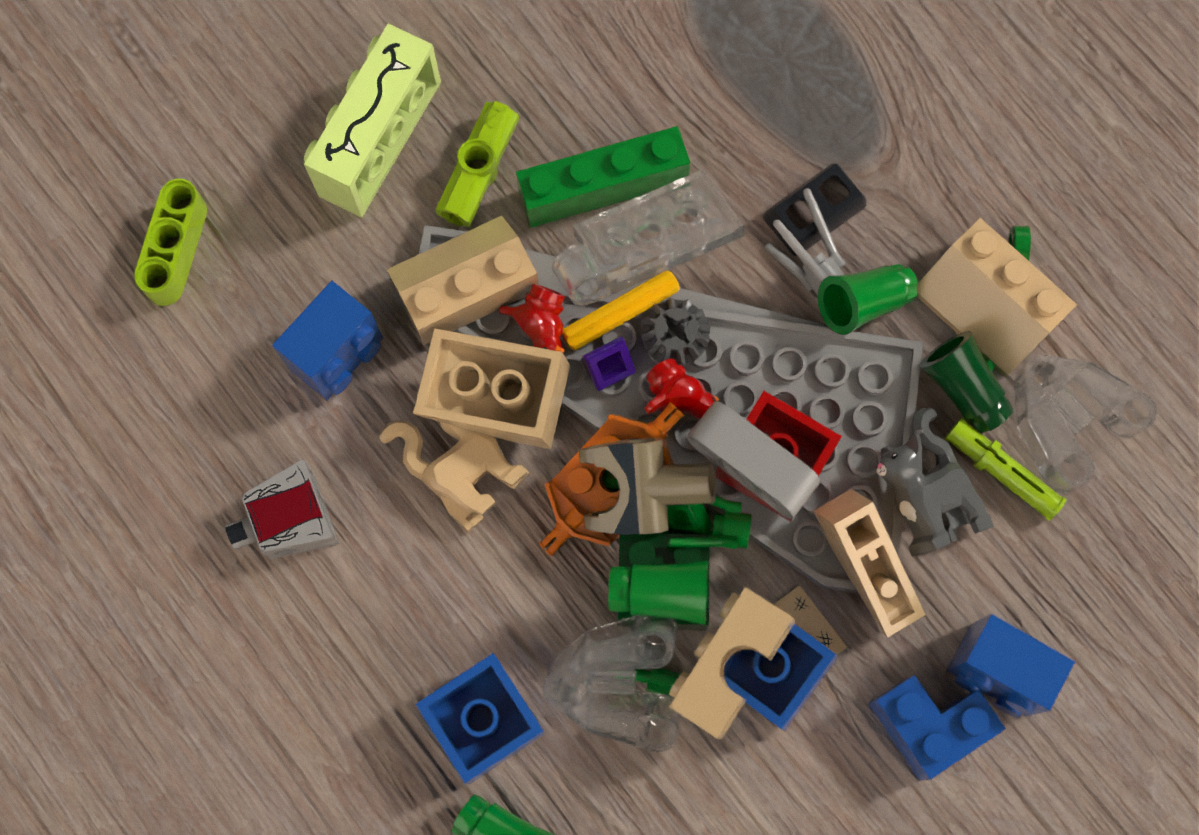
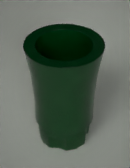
M971 331L962 332L948 339L921 361L920 368L940 386L955 404L964 419H969L972 426L981 434L999 427L1014 413L1012 405L1004 396V389L983 358Z

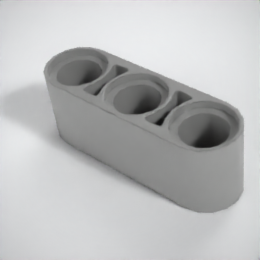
M719 401L712 403L686 436L687 441L698 452L788 518L795 517L821 483L819 476L810 467L734 410Z

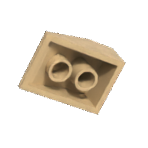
M434 328L413 414L503 440L551 449L570 364L564 354L559 351Z

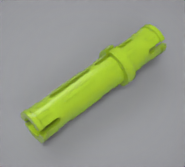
M961 417L945 436L944 440L949 441L975 462L973 467L979 471L986 470L1015 495L1042 514L1047 521L1053 519L1067 501L1065 497L1060 496L1032 472L1000 449L1002 446L1000 442L996 439L991 442L968 424L964 418Z

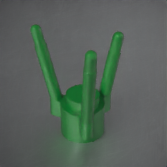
M715 495V502L711 505L725 511L724 514L715 513L713 529L708 533L710 537L674 538L668 541V545L672 548L724 547L747 549L752 514L741 512L742 502L728 501ZM667 530V531H664V532H659L658 534H673V533H670L669 530Z

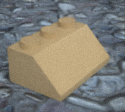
M503 216L497 217L387 269L388 275L423 345L431 342L434 328L453 332L499 310L500 306H507L524 298L526 293L530 292L533 283L539 285L537 272L519 237Z
M981 218L952 244L917 284V297L957 334L971 331L983 358L986 361L990 359L995 364L994 368L1005 378L1077 306L1071 298Z

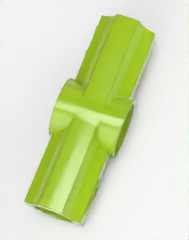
M486 101L469 139L459 148L458 162L436 207L437 215L444 218L447 222L459 227H470L487 188L496 180L498 174L497 167L519 121V114L510 109L508 105L498 101ZM476 159L488 162L480 169H473L468 166L470 162Z

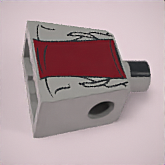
M304 459L244 493L242 501L248 517L225 525L227 536L234 550L257 542L262 554L269 559L340 544L313 470Z

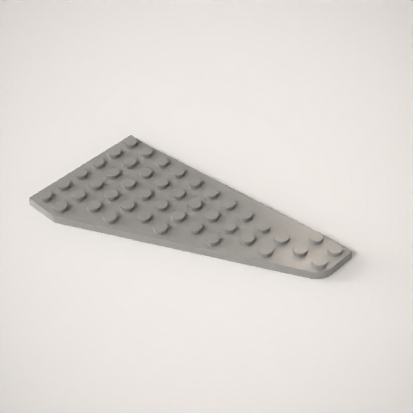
M424 225L419 254L467 231ZM525 249L537 272L539 285L565 295L562 303L564 309L559 314L564 325L563 328L648 281L631 275ZM680 288L676 294L670 297L674 300L682 301L689 299L697 308L703 309L705 317L710 324L708 346L697 360L683 365L686 369V375L698 379L706 391L716 396L719 402L734 410L744 419L748 417L764 390L842 436L819 475L821 483L791 522L717 478L716 496L728 501L742 502L741 512L752 514L749 538L822 588L858 593L831 549L814 510L850 489L856 491L874 503L897 555H899L903 517L898 511L894 490L877 473L876 468L880 463L881 449L883 447L895 448L904 445L913 436L911 426L916 410L920 376L919 365L922 359L923 342L854 331L847 335H840L822 323ZM525 297L507 306L516 307L524 304ZM651 308L578 350L570 349L563 336L561 335L560 337L561 345L565 350L563 354L570 364L561 406L596 431L608 420L607 417L610 414H617L649 423L662 413V411H655L648 414L644 410L645 406L656 397L649 390L650 384L646 380V375L655 365L660 363L646 351L641 337L643 319ZM499 310L455 330L457 333L533 347L532 340L521 329L515 319L499 313ZM667 320L666 324L669 329L663 341L676 336L680 340L683 339L686 343L683 332L688 321L685 324L681 323L676 326ZM622 336L636 373L597 391L580 359L583 355ZM684 415L666 433L668 435L666 442L674 464L712 463L716 472L717 465L698 452L686 439V436L700 419L692 415ZM703 504L713 513L724 514L725 510L711 504Z

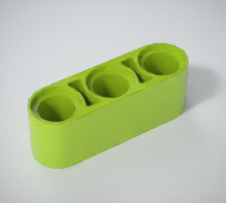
M176 178L163 185L135 269L134 279L137 286L154 304L159 306H168L180 299L207 216L205 201L195 186L186 179ZM191 199L187 207L176 209L177 204L181 200ZM179 237V241L175 246L164 248V244L168 239ZM167 275V280L162 286L151 288L153 281L157 277Z

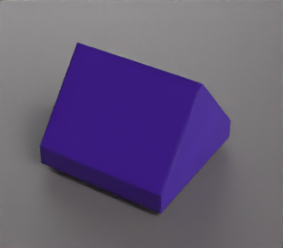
M622 336L583 355L580 359L597 391L636 373Z

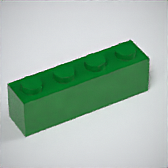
M675 126L516 171L518 192L528 224L532 228L686 184L689 180L691 163L679 127Z

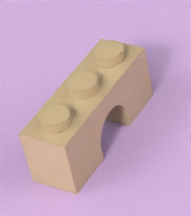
M746 587L740 596L732 593L719 614L725 620L715 635L708 632L704 636L694 654L700 658L690 674L685 671L681 673L669 695L675 698L669 706L670 708L721 740L746 701L733 692L725 681L724 668L727 660L731 655L740 650H753L772 660L796 622L792 616Z

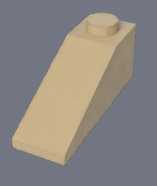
M850 489L814 510L831 549L887 638L925 616V612L871 500Z

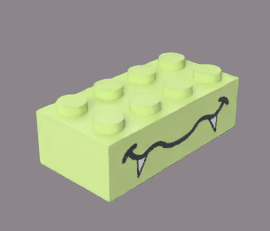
M389 23L381 36L376 35L372 39L367 50V59L362 68L355 70L351 74L346 86L347 93L339 105L335 104L330 109L325 121L326 128L318 140L315 139L309 144L305 152L304 166L320 198L361 218L364 216L441 84L433 44Z

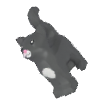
M927 407L920 409L913 417L911 426L913 436L910 437L906 444L895 448L886 446L881 449L880 463L876 468L877 473L894 490L898 511L912 531L914 539L909 546L912 557L950 545V542L957 540V528L970 523L975 534L994 527L982 499L973 488L966 471L957 463L950 445L943 439L933 435L930 431L929 423L937 417L936 410ZM922 447L933 452L937 458L936 467L924 475L922 474Z

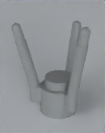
M806 188L803 190V195L829 258H826L823 252H821L812 259L780 220H775L773 226L805 265L801 269L771 243L766 244L765 249L796 276L808 291L813 289L818 296V289L823 279L828 276L845 275L840 268L846 262L835 247L811 190Z

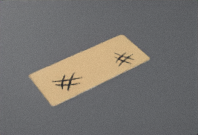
M797 586L774 604L792 616L796 621L794 624L837 655L846 649L845 643L801 586Z

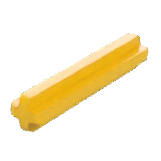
M664 271L563 328L562 336L567 346L572 350H578L653 307L654 304H658L676 294L680 290L676 277L672 272Z

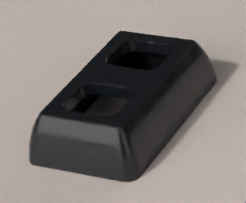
M837 163L826 167L769 208L763 215L764 221L794 256H797L796 253L773 226V222L780 220L805 250H808L822 239L815 222L804 229H799L786 215L785 211L796 202L803 201L807 204L803 195L804 189L809 188L829 233L866 207L867 203L864 194ZM830 178H837L849 192V196L837 205H831L818 189L820 185Z

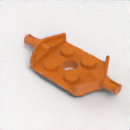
M669 403L662 413L649 423L617 414H610L607 417L608 420L581 449L624 439L660 438L663 442L664 465L674 464L666 442L668 437L666 433L684 414L680 410H676L677 407L672 403ZM676 410V412L666 421V419ZM579 451L551 481L545 484L557 522L553 530L539 542V545L542 549H545L556 538L545 551L551 556L555 554L568 538L577 537L604 546H610L619 537V534L596 532L585 528L584 514L608 511L609 507L616 505L620 490L611 491L607 489L602 481V475L606 469L596 467L594 463H580Z

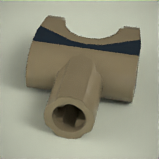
M660 438L624 439L579 450L580 463H594L596 467L607 469L618 480L620 488L619 499L614 507H609L608 511L584 514V524L588 530L621 535L664 532L669 530L667 505L714 504L716 475L713 464L664 465L663 442Z

